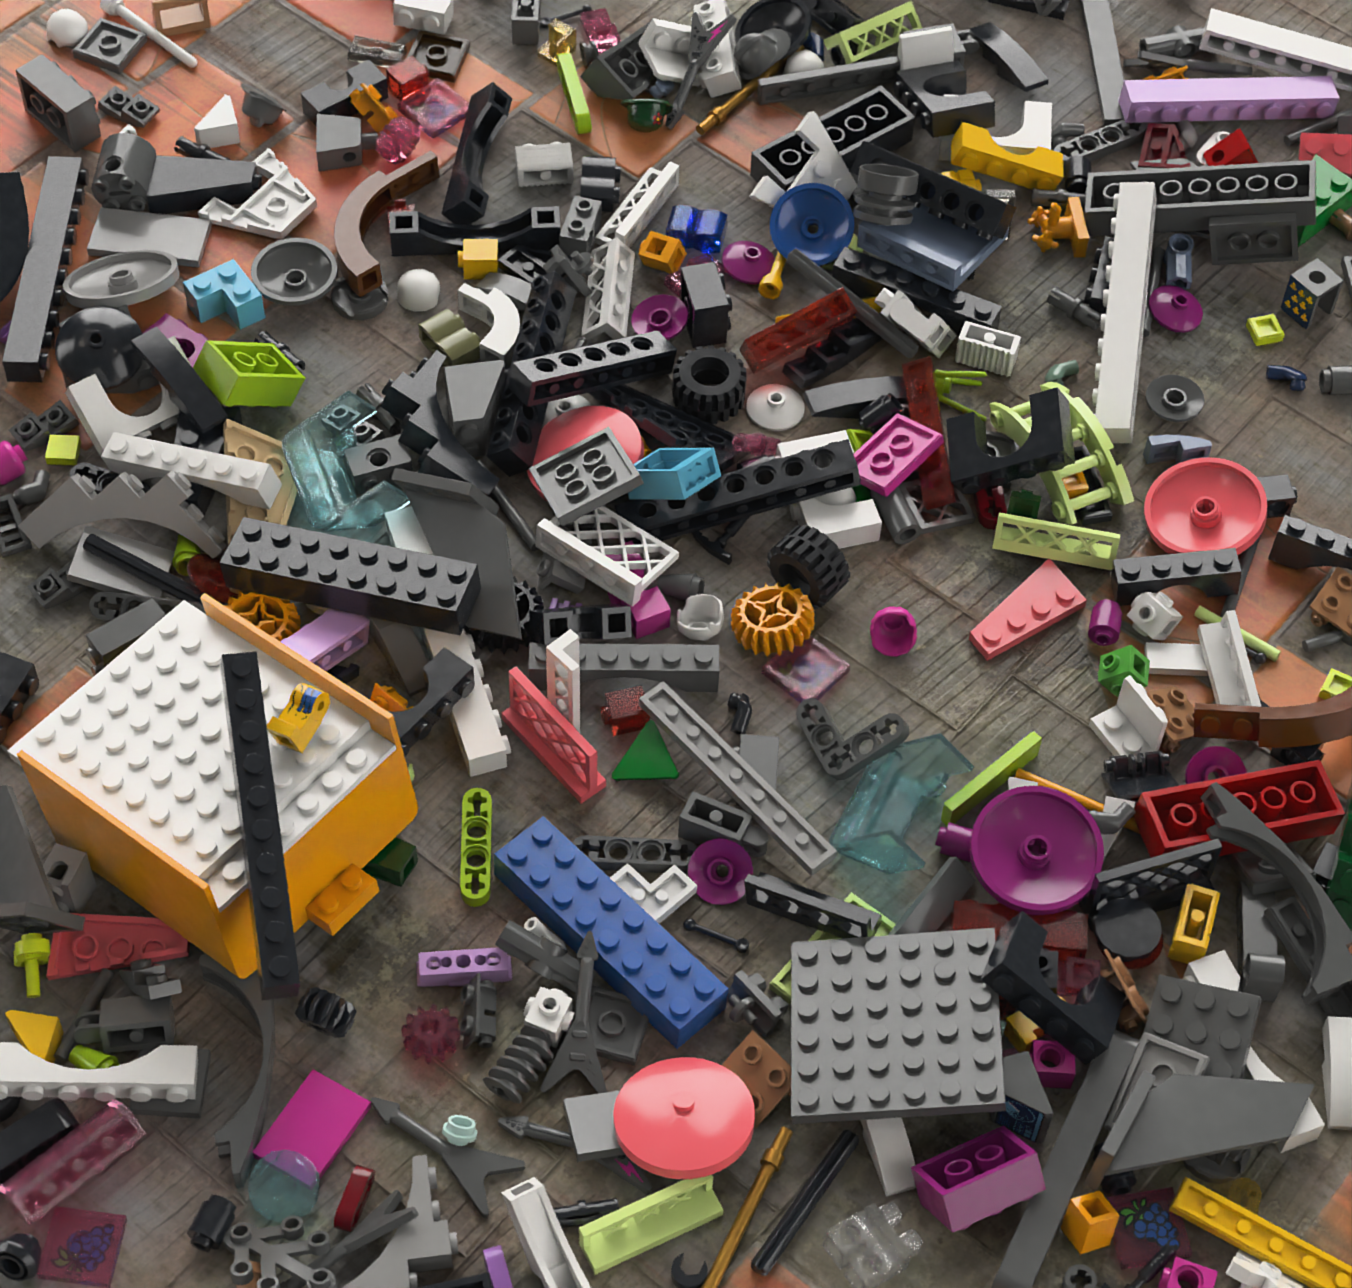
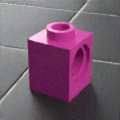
M1033 1040L1029 1054L1042 1086L1071 1089L1076 1074L1075 1056L1057 1041ZM1042 1061H1050L1056 1067H1046L1042 1064Z
M1175 1257L1171 1268H1163L1158 1288H1181L1178 1281H1186L1193 1288H1214L1218 1271Z

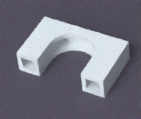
M944 94V96H959V95ZM1025 101L1021 129L1011 136L992 137V139L1001 148L1016 155L1031 154L1037 146L1051 150L1052 103ZM955 134L940 137L939 160L951 161V139Z
M176 337L169 338L168 340L189 363ZM96 374L69 386L65 392L100 456L113 432L147 439L152 436V430L160 426L162 430L168 429L177 424L179 408L170 400L168 390L161 383L162 401L160 407L153 413L140 417L126 415L116 409L109 400Z
M846 430L779 443L777 444L775 458H783L803 450L825 446L831 442L849 440ZM812 498L789 505L793 521L797 520L800 526L808 525L811 528L818 529L835 542L839 549L879 541L882 521L873 499L845 505H828Z

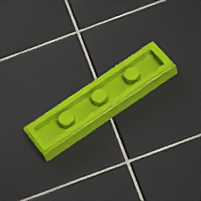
M1035 731L1029 733L944 802L941 821L946 826L948 822L956 823L1005 783L1009 777L1016 774L1018 768L1022 769L1038 756L1042 737Z

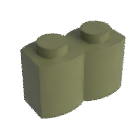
M446 309L418 324L419 338L432 354L438 350L447 356L442 364L444 367L471 364L480 359L479 343L481 340L475 332L471 333L465 328L464 321L458 314H454L449 309Z

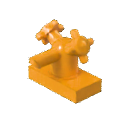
M1068 197L1064 217H1060L1061 207L1057 202L1051 203L1050 210H1044L1042 206H1039L1032 213L1031 218L1027 222L1030 225L1034 223L1037 228L1041 226L1042 235H1033L1031 238L1032 241L1037 242L1041 252H1045L1051 247L1057 248L1059 246L1052 239H1069L1074 258L1086 256L1089 234L1079 197Z

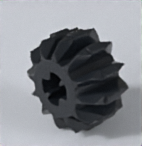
M318 987L306 989L304 995H301L295 1011L297 1018L316 1031L334 1038L345 1037L348 1029H351L357 1013L352 1003L347 1002L335 993Z

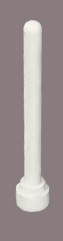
M101 0L100 8L110 16L119 15L139 31L146 33L150 39L190 68L196 67V58L127 9L123 0Z

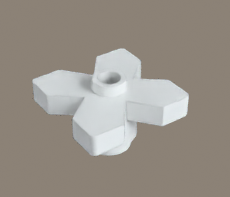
M1241 1249L1238 1250L1225 1272L1242 1283L1239 1288H1304L1303 1284L1282 1274V1271L1266 1261L1261 1262Z

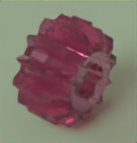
M403 116L392 118L390 123L385 124V128L380 131V136L376 139L375 150L388 162L395 165L400 162L402 163L416 149V144L420 141L421 131L408 118Z
M432 1003L430 1010L425 1011L419 1005L417 1015L408 1013L406 1017L407 1024L403 1025L401 1033L405 1038L403 1040L404 1048L406 1051L412 1050V1057L415 1060L425 1055V1061L428 1064L434 1056H437L443 1062L445 1052L454 1053L456 1050L455 1042L460 1040V1031L457 1029L459 1026L456 1016L450 1017V1011L447 1007L438 1012L436 1005Z

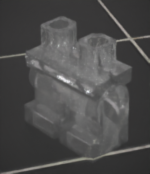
M873 1202L865 1207V1210L855 1213L825 1231L822 1246L840 1270L845 1268L844 1276L853 1288H876L890 1280L897 1273H901L908 1268L910 1259L922 1247V1239L912 1228L900 1236L893 1227L901 1223L903 1218L901 1211L894 1202L877 1207Z

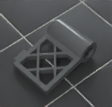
M943 471L928 473L926 478L901 483L887 497L873 490L870 492V497L873 499L880 516L896 544L909 543L921 534L972 524L976 518L964 495L951 482L950 473L944 474ZM946 484L951 493L949 496L934 490V487ZM917 491L926 496L922 502L911 497L909 492ZM929 497L945 503L943 509L941 510L927 504ZM950 505L961 510L963 515L955 516L946 512ZM921 512L929 513L938 517L937 521L925 523Z

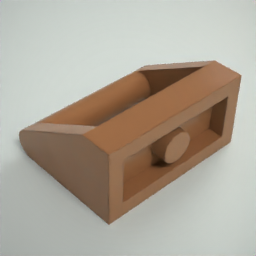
M207 0L152 1V16L156 30L166 37L211 28Z

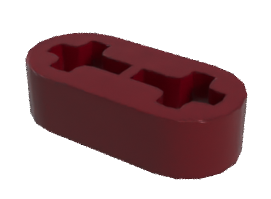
M1002 486L988 487L989 491L992 492L991 497L987 496L986 489H981L979 492L974 493L978 520L987 529H996L999 512L1007 513ZM989 508H993V513L997 517H992L991 513H988Z
M358 1164L355 1166L338 1205L334 1218V1228L349 1233L356 1228L375 1178L374 1169Z

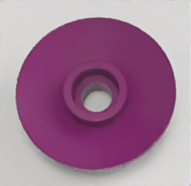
M737 241L724 249L721 261L725 271L735 280L745 284L758 285L762 277L770 273L775 257L766 247L758 243Z
M1173 285L1161 286L1156 288L1149 297L1148 307L1152 317L1168 330L1180 333L1190 332L1196 329L1202 321L1203 311L1199 301L1194 295L1181 287Z
M666 294L655 295L637 305L632 313L631 323L637 335L658 330L667 340H670L680 334L688 322V311L685 304L675 296Z
M1210 746L1201 749L1191 758L1187 765L1185 782L1186 784L1207 781L1208 775L1211 772L1218 779L1244 774L1247 771L1243 761L1234 751L1222 746Z
M723 838L712 839L701 844L693 852L688 864V877L698 885L696 894L704 901L716 905L730 904L744 896L746 893L744 880L748 874L753 875L754 872L752 860L747 851L736 842ZM719 865H725L728 868L726 877L718 875L717 868Z

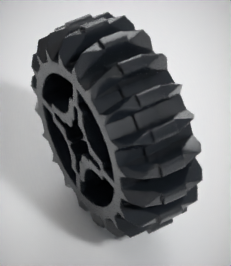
M513 577L519 618H521L523 612H527L526 617L519 621L522 640L471 629L465 625V633L471 634L473 642L477 641L480 649L488 645L491 653L498 648L505 654L508 648H512L517 653L519 645L528 648L530 643L529 610L544 609L543 599L541 596H538L536 588H529L526 580L518 583L516 577Z

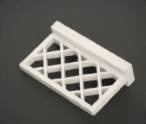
M604 506L593 510V515H583L576 521L568 523L573 524L574 531H565L558 527L561 524L556 516L550 521L544 518L537 524L535 541L537 548L632 607L640 600L641 592L679 557L677 550ZM595 523L596 530L579 531L578 524ZM600 523H612L617 526V529L601 530ZM635 537L641 541L639 545H625L624 538ZM619 538L620 545L603 546L602 539ZM597 539L598 546H589L581 540ZM659 552L666 556L663 560H650L648 553ZM643 553L644 560L628 561L627 554ZM622 554L623 561L615 562L605 555ZM646 569L647 574L641 578L630 570Z

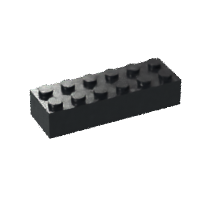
M882 85L819 117L849 172L863 141L892 152L911 142L913 138L915 116ZM793 130L751 153L750 176L757 183L760 182L762 177L769 176L787 192L815 150Z

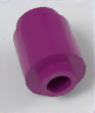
M1109 599L1100 600L1092 609L1088 637L1100 646L1112 645L1119 639L1123 613L1117 602Z
M948 822L946 828L940 826L935 842L936 846H940L939 853L970 862L969 844L972 829Z

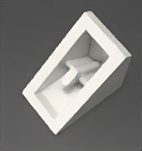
M225 94L195 126L197 144H205L210 148L240 143L237 120L230 96Z

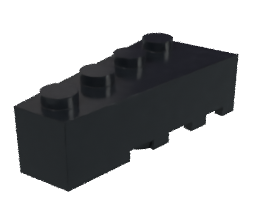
M221 406L228 415V419L243 425L240 406ZM179 409L174 444L224 454V422L203 434ZM190 482L192 485L190 489L194 493L186 502L189 505L192 503L197 506L205 516L215 491L201 484Z

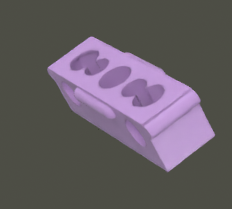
M499 948L420 952L419 961L416 962L417 986L419 987L464 986L477 973L481 974L480 982L483 980H490L492 982H508L512 980L511 956Z

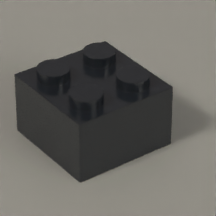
M715 262L681 267L680 300L685 304L688 311L686 328L693 348L726 343L727 331L731 330L728 312L732 311V300L730 294H725L724 275L723 273H718Z

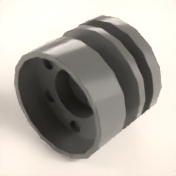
M861 165L859 167L857 186L869 191V193L857 194L855 196V201L861 205L854 207L853 215L856 218L877 225L911 224L913 214L909 210L914 209L915 203L903 198V196L914 195L917 192L919 173L908 168L893 165Z

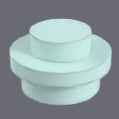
M453 1115L443 1125L442 1134L451 1144L465 1146L476 1140V1123L469 1117Z

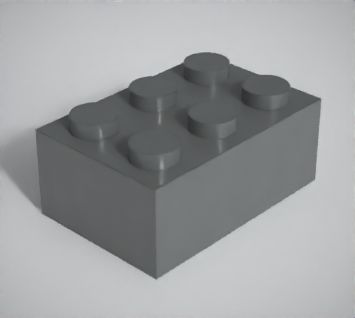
M41 54L16 69L25 110L72 151L77 152L101 137L100 119L96 114V99L89 90H84L78 85L73 76L65 74L56 62H51Z

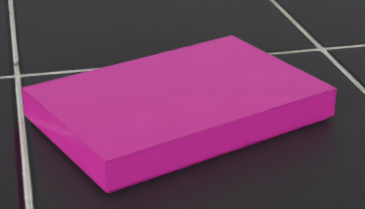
M897 413L854 453L859 470L860 484L887 497L944 443L943 435Z
M312 1069L254 1149V1158L312 1191L370 1110L371 1102Z

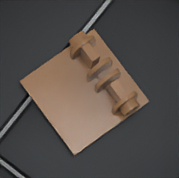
M1336 567L1309 606L1313 610L1311 613L1313 625L1321 627L1330 622L1352 637V575L1344 569Z
M1177 686L1147 691V696L1156 707H1160L1167 717L1168 723L1161 746L1165 751L1169 750L1171 753H1174L1181 747L1179 741L1194 738V707L1188 701L1185 693L1178 689Z
M1105 949L1104 952L1114 970L1103 969L1096 975L1097 977L1102 975L1126 995L1117 1022L1120 1029H1125L1126 1033H1132L1139 1028L1138 1023L1143 1021L1146 1025V1016L1150 1010L1136 989L1135 981L1121 958L1118 956L1113 959L1109 951Z
M752 1030L725 1060L722 1066L735 1073L748 1088L754 1102L756 1129L786 1094L791 1096V1065Z

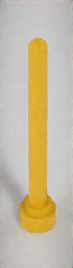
M777 252L770 273L762 277L758 287L759 293L768 299L778 298L783 288L781 274L787 259L779 252Z

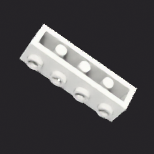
M710 0L694 5V12H697L701 17L706 31L712 29L731 15L725 0ZM733 26L705 63L699 68L702 70L701 73H698L702 89L707 88L711 98L742 89L739 66L734 57L736 44Z

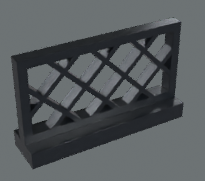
M1219 839L1095 874L1089 895L1079 902V906L1091 931H1093L1098 911L1107 902L1117 898L1139 900L1156 913L1180 906L1187 884L1215 890L1210 878L1222 849Z

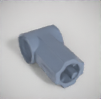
M1176 233L1169 238L1163 259L1166 265V285L1178 286L1185 290L1190 289L1192 283L1191 252L1194 246L1192 238L1187 234Z

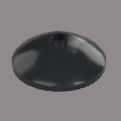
M759 0L750 6L739 19L735 29L736 44L740 38L747 34H760L770 29H781L788 33L791 39V46L782 58L784 59L796 52L808 38L812 27L810 11L802 0Z
M95 306L81 310L70 317L58 333L55 344V355L58 365L63 374L74 384L96 374L104 391L117 388L128 382L142 365L144 359L133 349L131 340L142 335V331L131 316L119 309L108 306ZM96 337L102 338V340H101L100 343H98V344H93V343H92V340H93L94 338H96Z

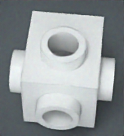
M1145 592L1138 595L1131 604L1132 609L1127 614L1134 622L1132 627L1138 633L1145 637L1150 636L1154 640H1165L1183 618L1172 607L1174 602L1162 592Z
M540 987L536 997L531 996L525 1006L524 1016L526 1018L524 1026L530 1025L541 1030L551 1040L552 1047L557 1048L564 1031L568 1032L575 1019V1013L572 1009V998L568 997L561 990H549Z

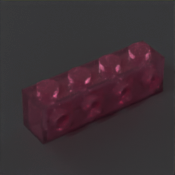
M114 1099L0 1186V1193L16 1216L28 1225H31L34 1221L45 1216L61 1200L73 1194L89 1178L104 1170L121 1153L132 1148L139 1139L146 1135V1132L129 1107Z

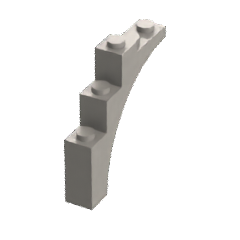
M173 470L167 473L147 493L142 490L144 486L133 474L128 475L124 472L97 494L94 491L96 487L93 482L83 475L81 477L77 473L63 483L18 525L39 549L59 534L80 524L101 519L119 518L148 521L174 530L198 545L212 559L227 547L223 542L225 540L223 534L216 527L212 526L210 528L202 519L204 517L203 513L197 506L192 503L189 505L186 502L194 493L190 489L192 485L180 472L176 474Z
M427 1155L412 1156V1185L407 1208L415 1207L419 1215L415 1219L399 1226L381 1255L359 1277L342 1288H418L416 1272L453 1268L452 1255L459 1254L456 1232L449 1233L448 1220L441 1221L439 1200L432 1201L431 1189L437 1188L435 1167L428 1168Z

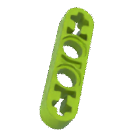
M570 52L557 54L558 74L576 133H591L590 113Z
M472 788L464 794L462 800L460 890L465 904L478 907L487 903L491 894L492 798L485 789ZM476 800L481 801L480 816H474V803ZM473 827H482L486 833L481 838H472L468 835V831ZM473 855H480L484 857L485 862L479 867H472L467 863V860ZM472 877L479 878L478 894H472Z

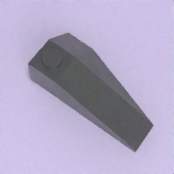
M650 22L596 57L580 76L598 97L620 100L634 99L647 89L653 71L645 59L638 42Z

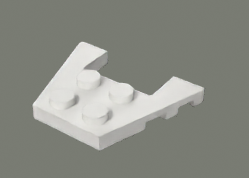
M814 111L808 112L795 132L815 151L788 190L805 183H821L836 189L848 200L856 189L857 184L817 114ZM769 176L762 177L749 197L774 208L776 202L785 191Z
M267 148L253 162H256L257 172L270 180L238 209L214 197L198 211L199 218L211 219L212 224L282 240L317 207L316 198L298 178H294L288 172V167L283 162H279L275 158V153Z

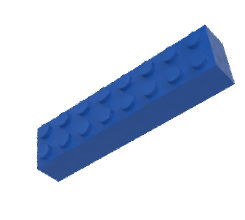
M544 816L494 853V875L572 950L577 953L587 932L592 931L599 959L594 961L593 970L597 971L616 992L625 995L632 1002L631 1005L642 1016L644 1013L648 1017L649 1023L676 1049L681 1047L726 1009L729 988Z

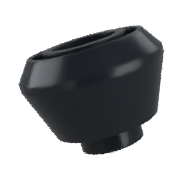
M15 1233L0 1242V1272L7 1278L15 1281H24L35 1277L42 1255L38 1240L28 1233Z

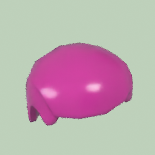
M889 606L877 611L870 625L872 645L885 656L898 657L908 653L915 645L917 639V626L913 615L902 607Z

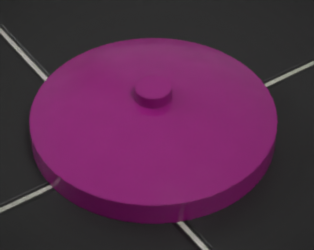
M1022 786L999 794L982 809L972 829L969 853L976 877L984 889L998 902L1015 911H1023L1032 915H1047L1067 910L1088 895L1095 874L1100 873L1102 869L1104 845L1097 823L1087 809L1077 800L1066 793L1049 787Z

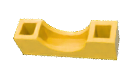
M962 122L951 139V164L1029 189L1036 188L1054 191L1063 179L1062 153L1037 146L1031 154L1016 155L1001 148L992 139L987 129Z

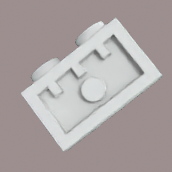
M653 18L638 44L654 76L659 80L682 83L690 64L689 57L687 56L690 49V26ZM698 74L695 77L693 86L700 85Z
M1128 676L1123 680L1116 706L1091 718L1089 726L1113 756L1126 755L1128 757L1129 754H1133L1137 766L1138 753H1143L1145 758L1146 752L1159 751L1168 721L1164 711L1160 707H1156L1147 696L1144 687L1136 683L1131 676Z

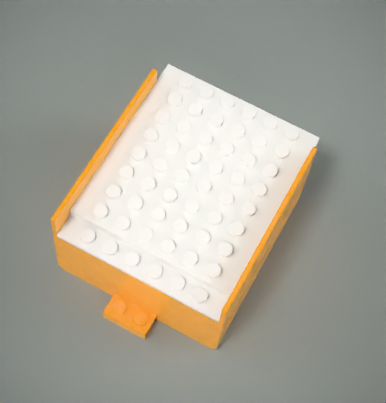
M203 594L200 598L205 613L183 600L7 751L10 758L23 767L58 844L85 852L93 871L235 976L245 979L258 966L221 679L222 654L257 651L266 725L273 716L276 718L280 716L289 702L291 693L301 683L327 692L330 696L329 708L323 717V721L303 753L278 744L267 730L294 933L310 920L331 936H334L380 891L377 880L363 871L362 868L413 821L418 812V803L393 714L209 595Z

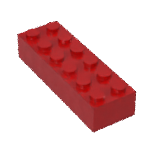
M1314 760L1143 792L1134 808L1136 814L1133 817L1152 858L1214 840L1210 839L1206 829L1216 824L1203 803L1201 796L1215 782L1240 800L1284 843L1334 834L1345 812L1321 761ZM1220 841L1222 849L1219 856L1248 851L1240 846Z

